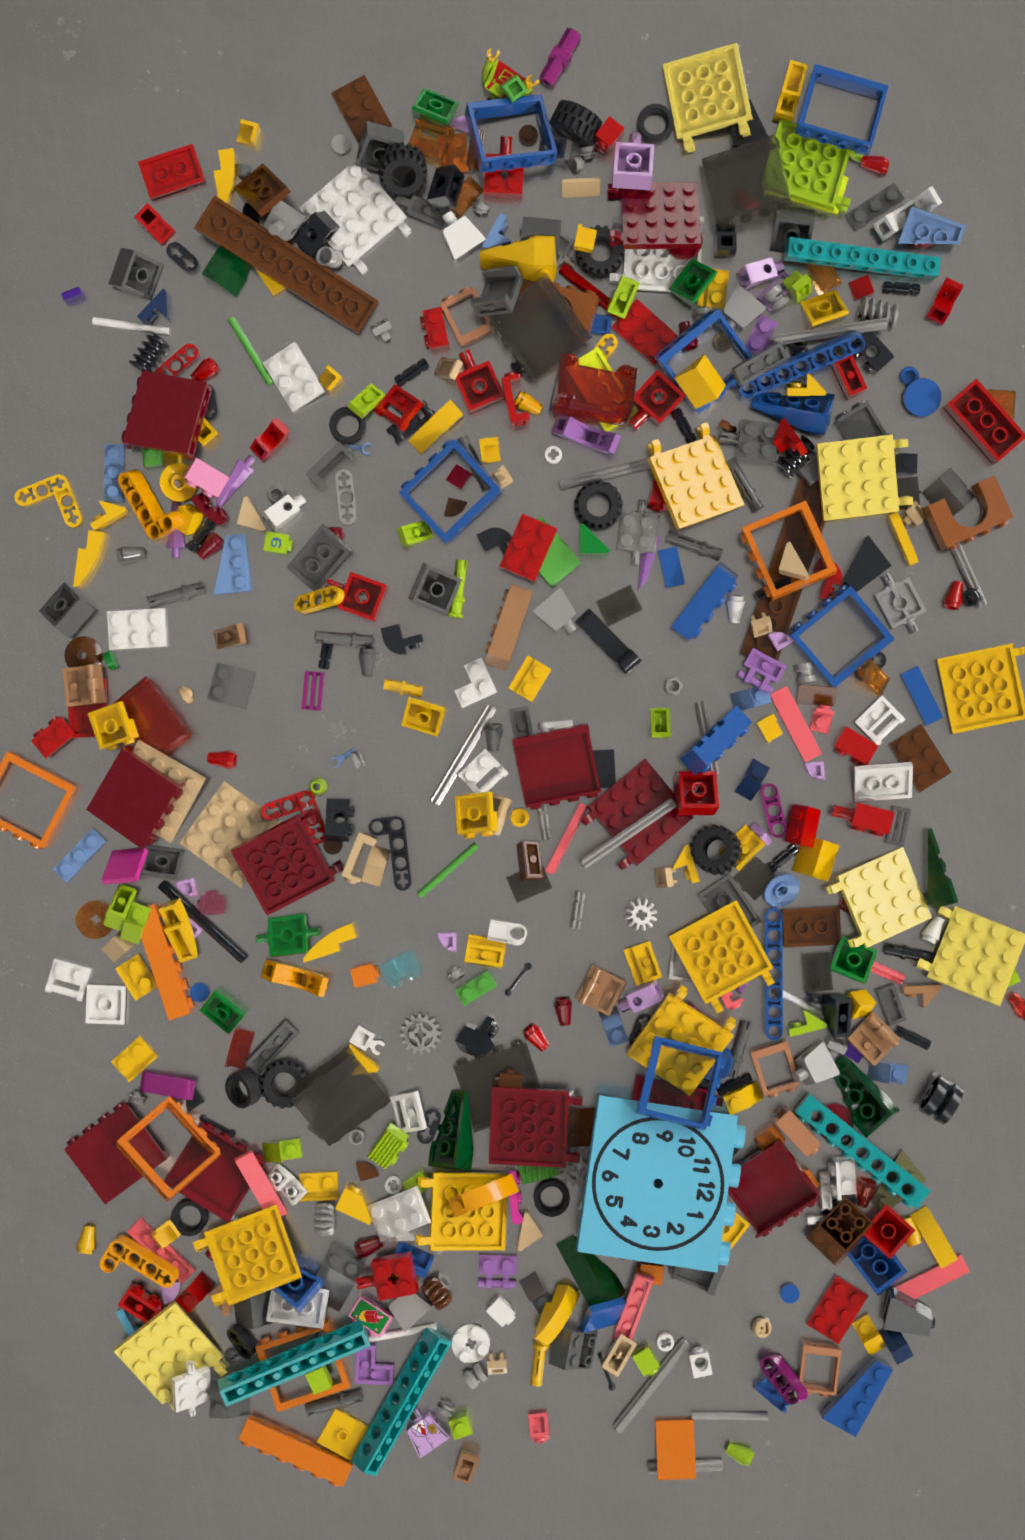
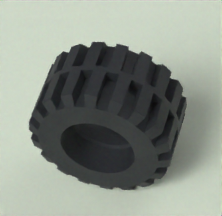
M569 100L559 101L549 121L556 132L582 145H592L595 134L602 125L601 119L594 112Z
M400 142V145L392 144V148L387 147L385 153H381L378 160L379 178L381 185L384 186L386 191L390 190L391 195L396 193L397 197H402V195L408 197L410 193L416 194L417 189L421 190L423 188V184H426L427 165L423 152H419L417 146L413 148L410 143L404 145V142ZM398 166H409L412 168L406 174H398L393 171Z
M596 225L595 228L590 227V229L597 231L595 242L601 241L609 245V226L604 225V227H600V225ZM623 245L609 246L611 248V256L605 261H596L589 253L576 250L577 263L590 276L593 274L596 275L595 277H600V275L606 277L609 273H614L619 268L624 256Z
M594 480L588 484L586 483L578 491L574 501V511L577 519L589 527V529H607L618 520L622 512L623 500L617 488L613 487L611 483L603 482V480ZM601 494L609 500L610 508L605 515L594 516L588 511L587 501L592 495Z
M713 824L712 827L705 826L703 831L700 829L698 831L699 835L697 837L694 835L693 837L695 842L691 843L690 846L693 848V851L690 852L691 856L694 857V863L702 870L713 875H725L726 871L730 873L733 866L735 868L738 866L737 860L740 861L742 858L740 856V853H742L740 845L742 844L737 839V835L728 828L721 825L717 826L716 824ZM715 840H723L726 846L724 855L717 860H710L707 855L709 845Z
M281 1058L280 1060L273 1061L266 1067L260 1078L259 1086L262 1090L261 1094L266 1098L265 1101L267 1103L270 1102L273 1107L278 1106L280 1109H284L285 1107L291 1108L303 1100L308 1091L309 1076L306 1074L304 1066L300 1065L301 1063L295 1062L290 1058L289 1060ZM284 1072L293 1076L296 1086L291 1093L282 1094L275 1089L273 1080L277 1074Z

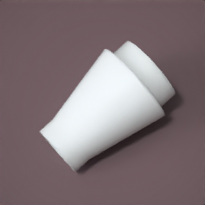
M729 595L728 600H726L729 622L740 623L745 605L744 596Z
M934 916L921 933L923 935L921 940L935 946L936 942H939L945 920Z

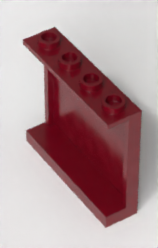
M142 371L141 376L137 379L136 394L132 397L131 412L127 415V426L121 437L122 443L127 449H131V446L156 450L182 455L184 459L193 461L212 388L205 381Z
M587 723L512 738L526 808L530 807V810L542 808L541 805L549 803V806L559 805L562 800L574 802L578 801L581 796L594 798L598 796V793L602 792Z
M129 744L121 748L86 810L143 849L155 842L157 838L155 834L165 825V817L169 816L174 810L175 806L173 804L175 800H179L184 792L182 789L185 783L182 782L178 785L134 754V747Z
M120 1102L113 1107V1113L109 1116L107 1113L97 1119L99 1123L94 1127L91 1124L82 1130L83 1135L79 1138L76 1136L66 1142L68 1146L64 1149L105 1205L143 1177L115 1146L116 1142L140 1122L139 1118L130 1108V1102L125 1104ZM146 1128L129 1141L131 1146L152 1169L169 1157L165 1150H161Z
M205 1121L204 1124L200 1122L198 1128L202 1127L206 1131V1137L211 1142L214 1141L217 1144L216 1146L220 1149L221 1154L179 1193L229 1223L250 1189L234 1159L248 1152L246 1151L248 1147L240 1142H237V1144L230 1141L231 1137L224 1132L218 1134L214 1131L215 1127ZM192 1136L164 1179L167 1186L172 1189L210 1156ZM254 1152L258 1162L263 1167L266 1163L263 1161L264 1157Z
M780 1138L739 1163L741 1165L738 1188L729 1187L728 1189L729 1196L756 1230V1239L760 1236L766 1237L776 1226H783L787 1223L788 1218L799 1216L807 1206L811 1208L816 1205L820 1195L819 1190Z

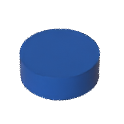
M911 366L905 367L899 374V380L904 386H908L911 381L919 378L917 369Z
M201 982L194 984L190 989V997L196 1002L205 1001L210 992L208 986Z
M787 1283L781 1287L780 1296L784 1302L791 1304L798 1300L800 1293L796 1285Z

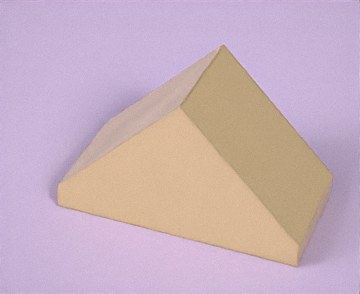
M245 496L242 501L237 525L265 533L268 531L249 497Z
M791 542L786 543L779 566V574L806 581L809 579V574Z
M379 846L371 847L362 882L380 887L390 855L389 849Z
M119 931L101 949L114 963L135 944L121 939L122 931Z
M524 1210L517 1251L524 1250L543 1237L542 1230L528 1210Z
M620 1334L606 1351L601 1367L615 1377H618L637 1344L623 1334Z

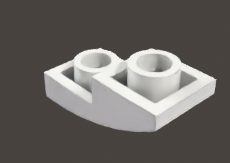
M276 1164L267 1175L274 1189L281 1191L292 1205H296L308 1192L280 1164Z

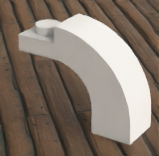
M931 186L904 206L882 217L873 224V227L881 240L884 241L903 230L911 206L930 213L942 201L933 186Z

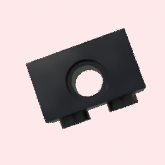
M455 164L439 167L435 170L427 201L437 211L456 208L465 175Z
M325 210L311 214L308 218V224L297 232L298 237L294 240L310 257L315 256L321 247L326 246L340 228Z
M873 331L864 332L862 336L865 340V347L862 351L853 355L857 359L860 357L864 362L863 366L869 373L873 372L876 374L895 356ZM857 338L851 345L859 344L860 339ZM867 348H872L875 351L874 357H869L866 354Z
M327 798L325 841L349 842V836L353 834V824H350V817H354V806H351L350 799ZM342 817L345 820L342 823H336L335 819Z

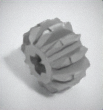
M327 1203L317 1204L314 1208L315 1234L321 1236L332 1235L335 1227L334 1206Z

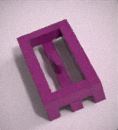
M305 671L301 709L321 711L324 672ZM309 675H312L310 704L306 706ZM316 676H320L316 707L314 706Z

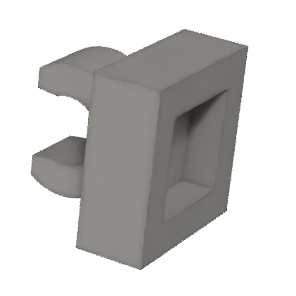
M387 318L370 326L375 337L380 334L384 342L391 338L387 330L392 328Z
M830 1034L827 1038V1047L832 1058L835 1059L838 1053L845 1054L848 1041L840 1037L833 1038Z

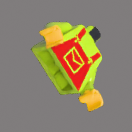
M490 47L487 51L488 58H486L482 69V85L484 86V92L489 95L486 100L508 98L499 85L514 75L519 76L528 90L522 96H528L532 87L539 84V79L532 83L531 78L534 74L527 76L525 79L497 59L495 62V59L500 55V51L498 50L496 55H492V47Z

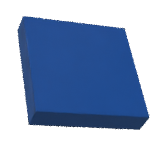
M623 1297L589 1306L580 1325L582 1333L617 1324L626 1304Z

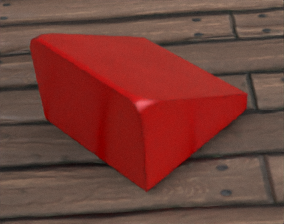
M868 274L849 282L855 301L864 296L874 294V288Z
M456 464L446 478V481L462 490L472 476V473Z

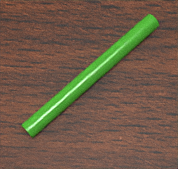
M234 316L227 320L266 385L273 384L274 381Z
M473 842L421 888L417 894L423 898L479 848L477 844Z

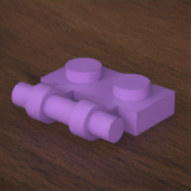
M752 648L744 662V665L750 668L749 671L746 673L740 670L737 676L743 679V682L751 683L758 687V690L761 692L766 691L772 694L774 687L769 685L770 680L778 683L787 666ZM758 672L764 675L765 678L761 681L753 676L754 673Z
M479 1253L478 1274H486V1280L478 1279V1287H486V1289L496 1287L503 1288V1290L516 1288L517 1280H509V1275H517V1254ZM492 1274L503 1275V1280H492Z

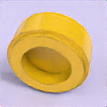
M523 808L514 809L510 814L511 823L516 827L525 826L529 821L528 812Z

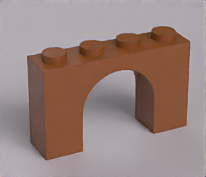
M524 279L512 323L514 326L532 330L540 305L550 298H562L568 301L573 308V316L567 335L568 339L588 344L599 304V297L593 291L585 290V292L577 291L578 288L573 286L561 287L557 282L545 283Z
M995 475L972 486L981 506V517L974 527H965L959 524L954 519L945 498L922 508L941 551L946 548L948 551L959 547L958 543L963 540L965 544L975 540L974 535L981 533L982 536L992 532L991 527L996 525L998 528L1009 524L1008 520L1013 518V514Z

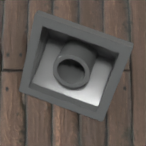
M523 216L521 241L528 240L532 236H555L556 259H558L562 220Z
M949 468L922 492L931 504L945 498L953 516L976 497L952 468Z
M154 845L146 846L148 854L140 875L177 881L181 879L185 850Z
M271 1290L235 1303L236 1324L248 1329H256L272 1324V1322L266 1321Z

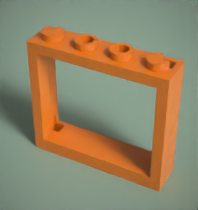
M807 501L742 527V534H740L742 543L744 545L747 544L750 550L747 552L751 562H755L757 577L759 580H763L765 584L763 590L767 597L770 596L772 601L835 575L837 572V568ZM796 512H800L825 569L810 575L806 581L798 580L776 590L751 532Z
M7 751L0 763V779L9 762H12L66 791L42 839L0 819L1 831H11L13 837L21 841L23 839L30 841L29 845L38 850L40 848H47L78 786L11 751Z
M170 1096L124 1134L115 1145L166 1202L171 1200L221 1154L220 1149L216 1146L217 1144L214 1141L211 1142L206 1137V1131L202 1127L198 1128L194 1123L193 1117L189 1113L185 1114L181 1109V1104ZM166 1109L172 1113L210 1155L172 1190L129 1143L134 1136Z
M325 1319L323 1329L296 1326L293 1331L283 1330L278 1332L275 1337L270 1338L266 1336L260 1339L255 1346L259 1360L267 1359L264 1352L266 1349L325 1330L326 1334L333 1331L330 1319ZM343 1358L335 1361L341 1379L333 1381L332 1388L314 1395L312 1390L309 1389L280 1399L276 1386L270 1388L269 1390L277 1412L350 1388L351 1381Z

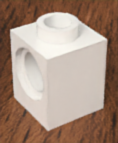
M500 1294L486 1307V1312L501 1327L505 1324L509 1325L516 1318L514 1316L516 1309Z
M702 1346L692 1348L688 1355L693 1377L699 1378L713 1375L707 1348ZM702 1357L705 1359V1362L702 1365H697L695 1360Z

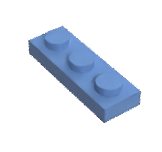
M105 444L104 502L124 503V493L118 483V476L124 472L125 466L124 444Z
M92 828L56 865L53 871L68 883L107 840Z

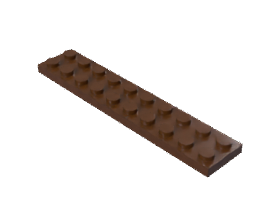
M215 195L194 227V230L356 334H359L379 302L277 235H271L268 229Z
M800 476L790 507L807 501L822 534L826 521L822 519L819 481L809 487ZM800 512L789 515L785 519L768 568L772 582L780 580V578L785 576L779 574V566L786 543L791 542L806 571L809 572L816 548ZM790 577L792 583L801 580ZM802 589L773 601L770 596L763 600H758L753 612L755 619L762 618L761 613L764 612L766 617L769 616L771 619L773 632L787 634ZM750 621L739 654L748 657L751 649L755 648L778 661L782 649L776 651L767 636L768 634L754 638Z

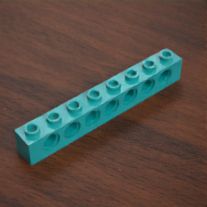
M789 237L785 241L783 260L934 280L939 276L941 257Z
M807 1093L795 1108L796 1117L805 1124L807 1121L812 1125L810 1129L818 1136L821 1133L826 1136V1142L833 1148L836 1146L841 1148V1154L848 1160L851 1158L858 1162L856 1166L863 1172L866 1170L873 1174L871 1178L878 1184H881V1182L888 1186L886 1190L893 1196L897 1194L903 1198L901 1202L908 1208L913 1206L917 1209L931 1192L811 1094ZM814 1111H819L821 1114L820 1119L817 1121L811 1120V1113ZM829 1123L836 1125V1129L832 1133L826 1132V1126ZM844 1135L851 1137V1141L847 1145L841 1144V1138ZM860 1147L866 1149L863 1157L856 1155V1150ZM875 1159L881 1161V1166L878 1169L871 1167V1163ZM891 1171L895 1172L896 1178L893 1181H888L886 1179L887 1174ZM910 1184V1192L903 1193L901 1190L902 1186Z
M362 1320L350 1323L218 1379L219 1392L226 1407L370 1347L369 1337Z
M425 1328L350 1460L363 1473L377 1476L452 1342L439 1331Z

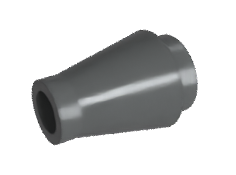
M121 546V548L116 549L119 564L123 563L125 565L145 558L144 547Z
M362 647L360 652H358L362 675H373L377 655L373 647Z
M487 723L485 728L487 751L499 750L504 730L502 729V724Z

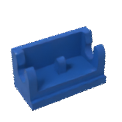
M399 1241L394 1254L411 1251L416 1275L426 1278L434 1255Z
M763 1373L752 1387L777 1409L786 1413L787 1407L791 1404L784 1400Z

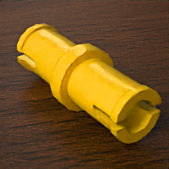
M386 678L383 690L397 692L402 696L406 694L421 698L423 686L409 684L404 680L400 682Z

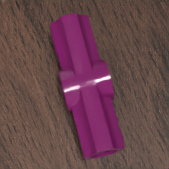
M567 27L559 43L553 47L548 57V62L539 76V80L544 84L553 87L562 70H565L573 55L572 52L581 38V35L576 30Z

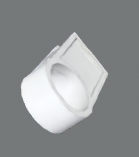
M490 920L487 940L513 945H521L525 942L527 931L522 925ZM519 930L523 933L524 937L519 940L513 939L510 932Z
M829 1171L818 1172L821 1212L825 1209L831 1211L832 1198Z

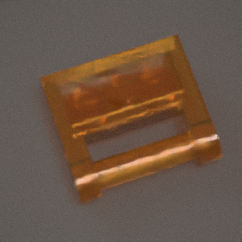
M418 118L409 143L412 144L413 148L417 146L419 152L422 151L425 157L443 162L455 130L451 127L445 128L426 122L425 119ZM423 130H428L434 133L443 135L442 140L431 136L421 134V132Z

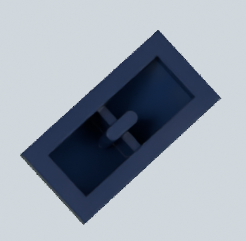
M884 1329L878 1331L897 1365L914 1356L901 1332Z

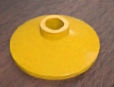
M171 464L160 475V489L172 501L181 502L188 500L197 489V486L194 489L185 483L186 479L182 477L188 467L187 465ZM174 480L180 482L178 487L174 485Z

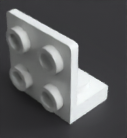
M831 1156V1162H828V1171L832 1176V1181H830L832 1196H835L837 1200H842L841 1195L857 1194L855 1160L853 1158L848 1160L845 1156Z

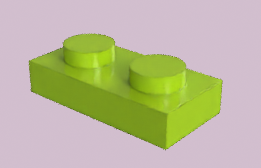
M370 383L349 402L347 407L360 418H364L386 394Z

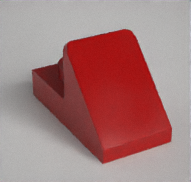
M785 417L781 419L774 439L775 446L779 452H783L791 447L794 452L798 450L800 455L803 456L808 452Z
M201 1271L175 1301L190 1313L205 1298L216 1283Z

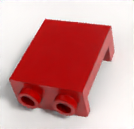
M515 372L505 373L504 377L501 378V386L505 395V404L511 428L530 423L529 412L519 414L516 412L511 385L520 383L521 376Z

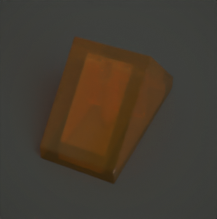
M988 389L987 391L1014 419L1016 391Z

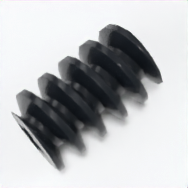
M152 331L153 336L146 335L149 342H141L144 348H137L140 355L133 354L136 361L129 360V363L141 372H152L149 365H157L153 359L160 360L158 352L165 353L162 346L169 347V344L163 338Z
M804 435L800 437L808 451L806 454L801 456L798 450L794 452L789 447L790 451L786 450L784 452L785 457L780 455L778 457L779 462L775 461L780 470L791 477L794 476L792 470L799 471L798 464L803 467L805 466L803 459L810 461L809 453L814 456L816 455L814 444Z

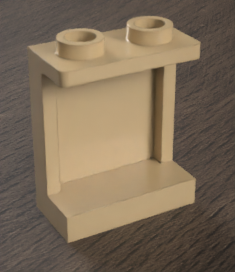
M361 831L358 833L341 875L345 877L344 881L351 884L361 882L362 877L353 874L354 867L364 843L374 847L378 838Z

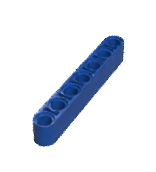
M851 331L794 355L748 382L753 385L750 390L745 391L742 389L743 386H738L740 394L745 398H751L856 354L865 347V340L860 332ZM859 338V344L855 346L850 344L852 339ZM835 346H842V350L839 353L832 352ZM822 353L824 358L817 361L814 359L816 354ZM799 361L806 362L803 368H798L796 365ZM781 369H788L786 375L781 376L778 374ZM764 376L770 377L767 383H762L760 380Z
M770 907L764 914V951L773 968L779 971V975L773 979L774 984L768 986L765 982V1033L770 1040L775 1041L783 1035L782 913L778 908ZM769 912H778V919L770 921L768 919ZM771 930L778 931L779 936L776 940L768 938V933ZM770 950H777L779 956L776 959H770L768 957ZM771 988L779 990L777 997L773 998L768 995ZM771 1007L779 1009L777 1016L772 1017L769 1015L768 1012ZM772 1026L779 1028V1033L775 1036L770 1035L768 1032Z

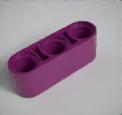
M765 783L760 787L759 795L767 830L772 837L781 838L786 834L787 827L778 789L774 784ZM768 786L773 789L771 797L764 795V789ZM771 805H775L778 809L777 814L774 816L768 813V808ZM775 824H780L782 827V831L778 835L772 831Z
M142 1071L139 1091L193 1100L196 1080L158 1072Z
M773 1354L761 1359V1370L788 1404H797L807 1399V1389L780 1355ZM782 1375L785 1377V1383L782 1380Z

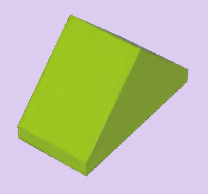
M650 708V738H671L670 708Z

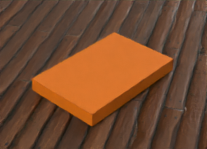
M694 1420L655 1421L657 1480L696 1479Z

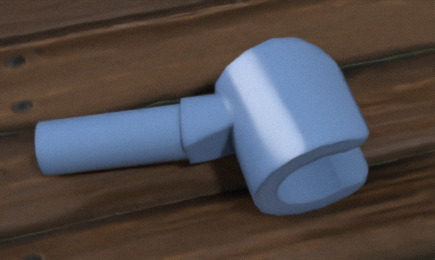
M370 443L363 445L347 444L351 449L361 451L363 455L370 454V452L364 451V446L372 447Z
M352 748L343 755L332 757L330 761L337 759L339 762L333 768L341 766L342 761L350 756V753H354L355 750Z

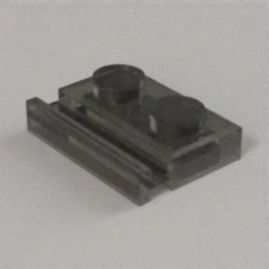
M631 585L596 601L607 626L613 625L643 610Z
M544 868L543 879L521 881L520 871L506 877L517 903L552 888Z
M830 952L801 954L804 992L833 990L831 970H829Z

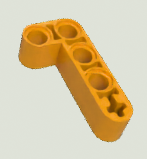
M138 469L120 473L118 476L119 486L145 533L151 540L168 536L183 525L184 517L179 511L164 514L144 476Z
M118 1235L110 1243L99 1263L102 1271L111 1273L123 1262L164 1288L171 1287L179 1277L178 1268L125 1235ZM116 1243L121 1244L123 1249L118 1248ZM132 1253L137 1254L139 1259L134 1258ZM107 1259H111L114 1264H110ZM149 1263L153 1264L156 1269L150 1268Z

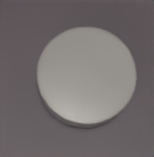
M338 134L332 139L331 145L335 153L344 155L349 152L351 142L346 135Z

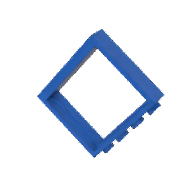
M815 64L810 76L795 134L803 138L818 140L823 144L829 143L840 149H849L857 154L869 155L889 85ZM815 81L877 99L866 141L804 123Z
M542 94L521 96L514 102H511L509 98L467 103L465 117L480 173L555 164L557 149ZM527 113L536 114L545 151L485 158L475 119Z
M716 308L709 310L654 356L673 384L681 391L682 389L674 379L676 374L667 364V361L715 321L744 361L752 357L724 316ZM733 372L722 379L726 386L718 399L725 395V391L729 387L732 388L737 385ZM685 396V400L691 408L698 413L710 407V403L695 409L687 396Z
M457 439L446 441L442 445L443 450L439 454L434 453L428 459L429 463L425 467L421 466L414 473L416 476L411 481L408 479L402 484V490L399 492L445 543H450L504 491ZM455 449L491 489L445 533L409 492Z
M850 584L847 586L843 585L837 589V594L833 598H826L821 603L822 607L817 611L815 609L810 611L806 615L807 619L802 623L800 621L797 622L790 632L791 637L834 688L895 639ZM851 595L883 635L832 676L799 635L847 596Z
M655 1036L636 1114L706 1130L707 1126L710 1127L713 1115H710L711 1107L715 1108L717 1096H714L715 1089H719L721 1077H718L720 1069L723 1070L725 1065L723 1052ZM661 1046L715 1059L700 1122L647 1109Z

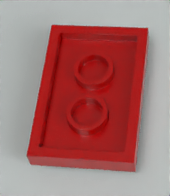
M193 144L138 161L151 200L205 182Z
M638 299L630 305L625 319L620 317L611 327L613 331L652 366L657 363L654 356L678 337L672 329Z
M522 513L499 567L535 582L558 528Z
M103 679L106 703L68 707L69 726L76 733L72 738L95 737L88 713L108 706L106 679Z
M835 1274L805 1323L839 1344L869 1295Z

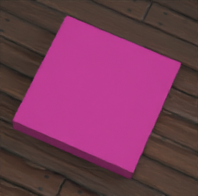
M134 848L112 851L101 879L103 884L138 881L148 854L147 849Z

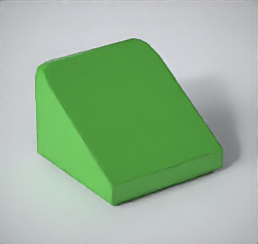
M518 75L512 76L499 85L511 102H514L528 92Z

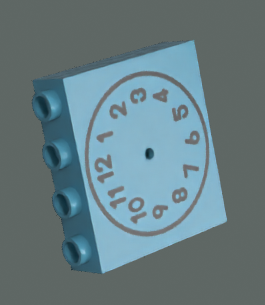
M599 1095L596 1102L576 1252L716 1273L718 1272V1265L728 1266L731 1243L722 1241L723 1226L733 1227L736 1204L727 1202L729 1187L738 1188L741 1165L733 1164L732 1158L734 1148L743 1149L746 1126L737 1125L738 1116L710 1112V1115H713L710 1127L707 1126L706 1130H700L636 1114L639 1101ZM655 1103L647 1104L648 1110L696 1122L701 1121L702 1110Z

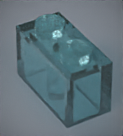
M414 949L378 966L388 988L393 986L394 989L403 985V980L409 977L411 980L420 977V972L423 971Z

